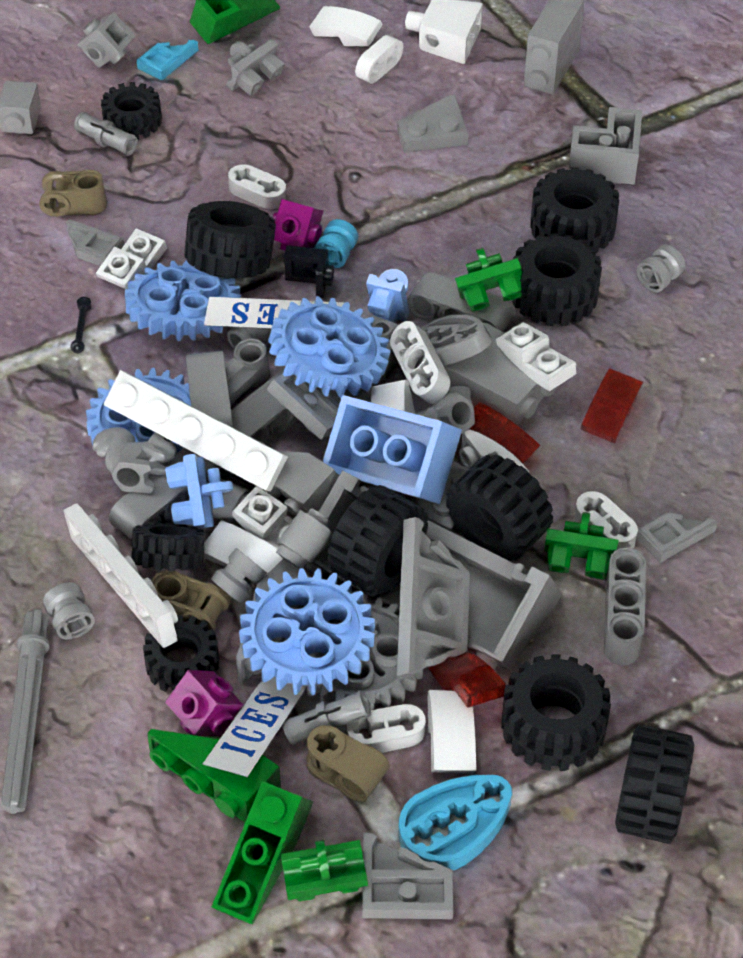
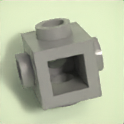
M113 11L101 21L94 18L82 30L85 36L77 45L100 68L109 61L112 64L118 62L126 54L125 47L135 35Z

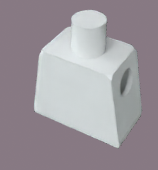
M431 0L425 13L408 11L405 29L419 32V47L421 50L465 64L481 30L483 3L459 0Z

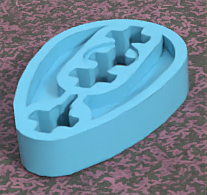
M470 775L429 787L413 796L404 805L400 813L398 830L400 846L418 854L424 861H434L453 871L465 866L494 840L504 825L511 806L512 787L506 779L498 775ZM488 792L492 796L499 793L500 801L496 802L493 798L484 800L485 793ZM454 814L458 818L465 815V823L461 824L458 820H455V822L449 825L450 815ZM433 825H437L439 828L448 826V835L443 836L440 832L432 835ZM419 835L423 840L430 837V846L426 847L422 842L415 845V837Z

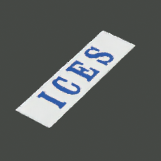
M209 297L204 326L272 328L275 317L278 318L281 309L288 310L290 302L300 306L301 301ZM336 302V304L342 307L344 302Z
M276 677L265 683L261 680L202 765L248 777L306 690L307 685H302L299 693L294 695L291 683H287L279 691L277 690Z

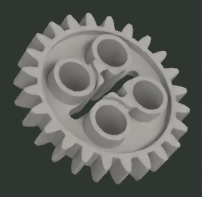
M363 595V604H368L366 595ZM381 597L373 605L370 604V618H375V631L372 632L375 634L374 647H369V661H360V674L347 670L348 684L345 685L338 679L332 680L333 688L331 692L323 684H317L315 695L320 693V702L327 701L329 703L337 701L361 690L369 702L370 709L375 710V704L379 703L383 708L391 707L392 697L403 703L405 701V690L416 691V681L423 678L424 668L418 670V673L414 675L397 676L398 604L394 603L385 609L383 608ZM338 619L328 621L330 624H340L343 622ZM315 652L310 654L309 656L314 658H320L325 656V654L321 652ZM360 677V678H363V679H358V680H356V679H352V678ZM307 685V695L309 697L315 696L311 695Z

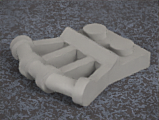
M282 374L274 378L267 391L278 400L279 404L288 409L305 425L307 430L315 434L320 440L331 435L341 398L337 394L333 395L331 392L326 397L322 392V388L319 387L311 393L309 392V383L304 382L298 386L295 385L297 378L295 375L284 376ZM362 388L359 389L357 396L345 390V396L371 402V398Z

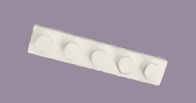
M121 370L103 404L266 491L271 492L288 458L285 454Z
M78 503L64 509V515L73 542L158 643L165 648L177 642L174 624L178 622V617L171 603L168 600L162 602L152 581L148 577L142 579L130 556L123 557L113 536L110 534L104 535L97 518L93 514L87 515Z

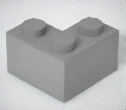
M609 107L606 128L573 125L569 170H571V167L584 171L589 169L593 170L594 174L604 175L606 177L605 181L635 185L642 110Z

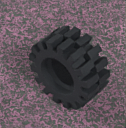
M129 82L130 86L125 87L124 83L118 84L119 89L111 87L109 93L105 92L103 99H101L103 121L109 120L115 123L116 128L135 135L138 140H140L139 135L147 138L150 136V131L155 133L158 130L157 126L160 127L162 123L159 94L154 91V88L150 86L146 89V84L143 83L136 87L135 82Z
M160 522L154 523V525L149 523L143 524V526L137 525L132 530L131 558L135 565H142L143 568L147 569L154 567V570L160 571L162 569H168V571H175V569L185 571L188 568L196 569L198 566L203 565L205 532L195 526L188 527V525H175L174 523L162 524Z
M177 615L178 622L174 624L178 641L165 648L158 643L153 635L146 634L145 645H143L147 675H150V681L154 685L159 682L160 690L166 692L169 686H172L173 691L187 670L215 672V670L219 669L216 633L213 628L209 630V625L204 620L198 625L197 617L190 615L188 622H184L183 615ZM179 647H189L197 651V655L194 658L185 662H174L166 658L168 652Z

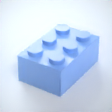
M342 395L323 462L332 467L338 475L343 470L359 478L361 482L374 486L382 485L398 493L440 504L462 430L439 420Z

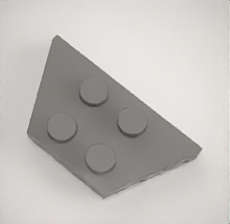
M417 517L405 519L403 523L397 676L400 677L414 675L418 673V670L435 666L444 662L447 658L466 653L468 647L470 572L459 560H455L451 556L449 549L440 540L431 541L422 531L424 522Z

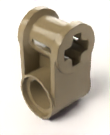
M96 170L52 171L45 174L42 179L44 194L40 197L39 206L47 215L55 217L82 214L96 215L103 212L107 207L102 175ZM54 181H56V188L53 186ZM56 200L59 202L58 207H56Z
M164 570L152 578V583L156 588L158 597L162 602L168 600L176 614L183 615L184 622H188L191 615L197 617L198 625L204 620L208 623L209 630L213 628L215 632L217 618L221 611L228 609L231 603L229 595L222 588L185 576L178 571Z
M330 725L319 726L312 730L307 738L309 753L306 757V767L309 773L338 789L345 796L356 802L363 803L367 801L390 767L387 758L380 751L355 740L336 727Z

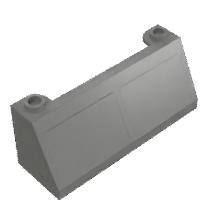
M343 470L319 510V513L331 521L327 528L333 533L350 504L362 492L368 490L364 486H359L361 482L359 478ZM427 520V537L431 541L440 540L449 549L451 556L455 560H459L470 572L467 648L476 653L473 659L492 670H495L497 665L510 670L554 610L562 593L550 575L534 567H531L530 571H528L524 565L518 562L514 564ZM333 534L312 564L307 563L304 568L313 575L317 568L321 569L322 579H324L326 574H333L330 570V565H328V550ZM337 575V580L343 583L346 582L345 579ZM401 582L392 591L380 596L383 604L388 607L394 603L398 604V612L400 611ZM352 584V587L354 589L362 591L364 594L370 596L371 598L375 600L379 598L377 596L373 597L372 595L366 593L365 591L361 590L360 588Z

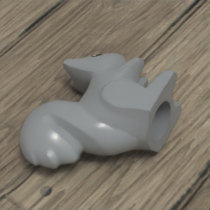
M458 385L449 387L443 399L429 405L426 409L415 412V414L445 422L461 429V434H463L475 424L474 408L470 399L471 389Z
M114 427L98 433L93 440V451L97 452L99 457H105V465L112 474L114 482L121 491L152 493L154 483L148 478V475L166 474V467L162 464L172 461L177 455L176 447L172 441L156 432L148 441L135 442V437L131 431L122 427Z

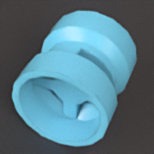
M334 219L328 223L323 236L320 237L314 248L328 250L329 265H334V268H340L344 266L350 251L356 245L359 234L356 228L349 222Z

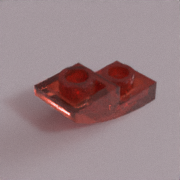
M609 368L583 419L581 430L616 443L625 420L629 416L641 390L643 381Z
M481 402L474 407L475 424L469 429L497 442L511 452L522 464L540 447L536 440L501 413Z
M466 652L456 657L447 658L440 664L428 667L441 687L446 691H455L467 708L504 697L506 683L491 666L472 653Z

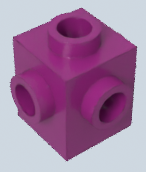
M281 199L278 212H275L272 216L276 224L274 241L281 242L280 249L284 251L287 245L313 248L322 236L323 227L320 225L324 211Z
M187 670L165 702L181 720L182 728L187 733L195 736H221L243 706L242 702L234 695L233 687L227 680L217 676L214 671Z

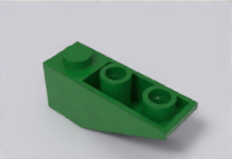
M196 0L189 22L204 41L210 44L279 10L280 6L275 0Z
M151 729L147 733L149 755L154 764L163 771L170 769L177 774L192 792L196 794L204 793L215 801L219 810L228 817L234 818L236 816L243 822H246L262 781L281 788L280 766L264 755L260 757L248 777L202 765L220 739Z
M261 782L211 906L212 908L249 924H254L283 870L281 854L293 852L314 801L267 782Z

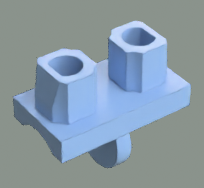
M390 269L384 271L379 278L376 275L369 274L366 282L370 299L368 311L374 316L396 323L397 320L405 322L409 315L406 297L409 282L405 273L398 269Z
M196 454L183 456L184 462H179L165 468L169 488L188 487L189 501L172 503L173 522L177 525H193L202 529L214 527L210 495L213 509L225 507L223 493L233 491L232 481L221 482L219 468L207 470L208 484L204 458L196 457Z

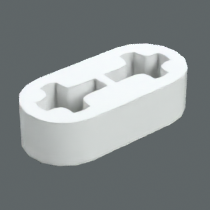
M390 35L383 36L361 55L356 65V76L370 84L377 82L400 60L404 48L403 42Z
M237 165L228 172L229 190L233 195L268 210L278 209L281 199L286 200V184L276 176L250 165Z
M595 491L583 493L578 497L574 515L576 522L581 523L582 513L587 512L586 509H589L588 513H591L589 524L603 526L604 538L619 540L617 550L635 547L638 533L637 524L604 494Z
M411 704L371 710L370 717H364L347 724V735L365 745L374 747L381 753L418 745L424 738L425 715L421 709ZM408 721V724L413 726V729L406 731L405 727L400 725V722ZM367 729L368 733L372 734V738L364 739L360 730Z

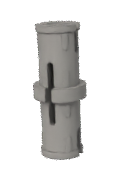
M86 112L79 113L75 119L74 129L95 139L98 145L103 147L110 146L123 152L125 155H131L137 147L138 139L135 135L116 128V124L109 120L101 121Z
M360 690L353 695L332 703L322 701L316 704V709L290 719L287 718L283 723V729L289 743L294 746L306 740L310 732L319 726L330 725L338 729V727L364 717H370V705L365 694Z

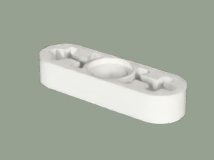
M411 321L401 323L391 335L390 346L413 392L427 403L434 404L443 399L450 387V378L426 332ZM423 355H425L421 364L417 368H415V365L418 362V360Z

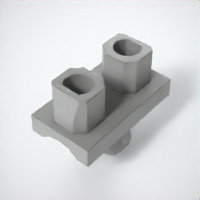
M270 39L256 49L253 44L247 46L243 42H235L230 47L231 57L228 59L232 78L226 82V86L231 91L240 87L252 96L259 91L264 82V79L258 74L262 71L272 81L279 77L285 64L275 54L278 44L273 39Z

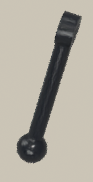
M80 297L77 300V307L80 310L75 340L70 345L71 350L77 354L83 352L85 348L82 338L86 312L92 307L91 300L88 297Z

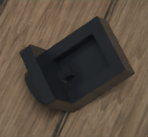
M286 246L284 254L285 280L316 284V296L323 298L326 286H332L334 278V265H329L328 250Z

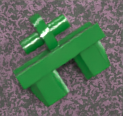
M483 248L476 249L478 260L465 264L468 274L455 278L460 299L465 298L472 312L490 306L486 290L499 287L503 301L514 300L522 296L520 281L522 279V271L518 258L503 262L500 253L486 257Z
M583 512L581 523L565 521L564 531L547 528L545 552H548V570L558 573H569L572 556L587 559L585 576L604 580L608 573L611 555L617 550L619 540L604 538V527L589 524L591 513Z
M324 840L315 841L316 848L281 854L288 900L297 899L301 902L312 900L316 895L337 891L345 894L356 892L360 887L368 886L360 840L325 846Z

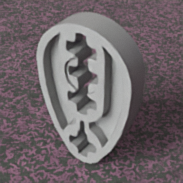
M448 315L421 327L428 335L443 366L479 354L488 348L493 340L482 321L470 315ZM423 355L418 360V362L415 365V368H417L421 364L425 355Z

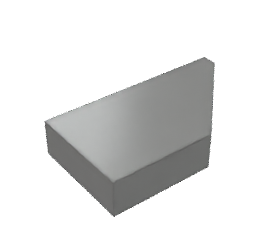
M71 219L66 221L69 237L79 259L101 266L114 247L122 249L124 246V238Z
M667 512L638 528L636 539L659 563H662L714 533L717 528V522L706 518V521L684 519L682 514Z

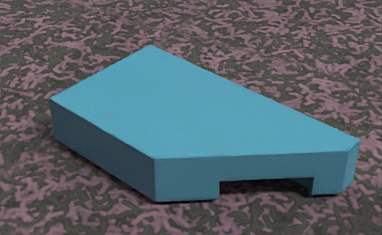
M188 40L185 45L170 46L169 42L157 43L137 59V69L163 80L199 51L198 41Z

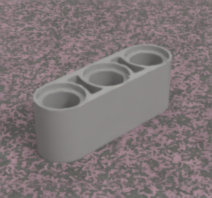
M432 272L424 274L407 297L409 311L416 317L428 322L448 315H470L479 318L482 323L485 322L504 332L515 314L511 303L503 301L502 297L486 292L490 306L472 312L465 298L460 299L456 280Z
M223 351L185 354L191 406L233 427Z
M629 547L615 550L611 555L606 581L604 654L609 661L621 666L630 665L639 658L645 630L646 560L641 552Z

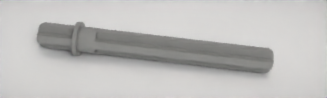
M41 609L26 612L22 636L18 638L16 645L20 654L0 803L1 808L10 814L23 812L27 807L44 655L50 649V642L47 640L49 616L42 613Z

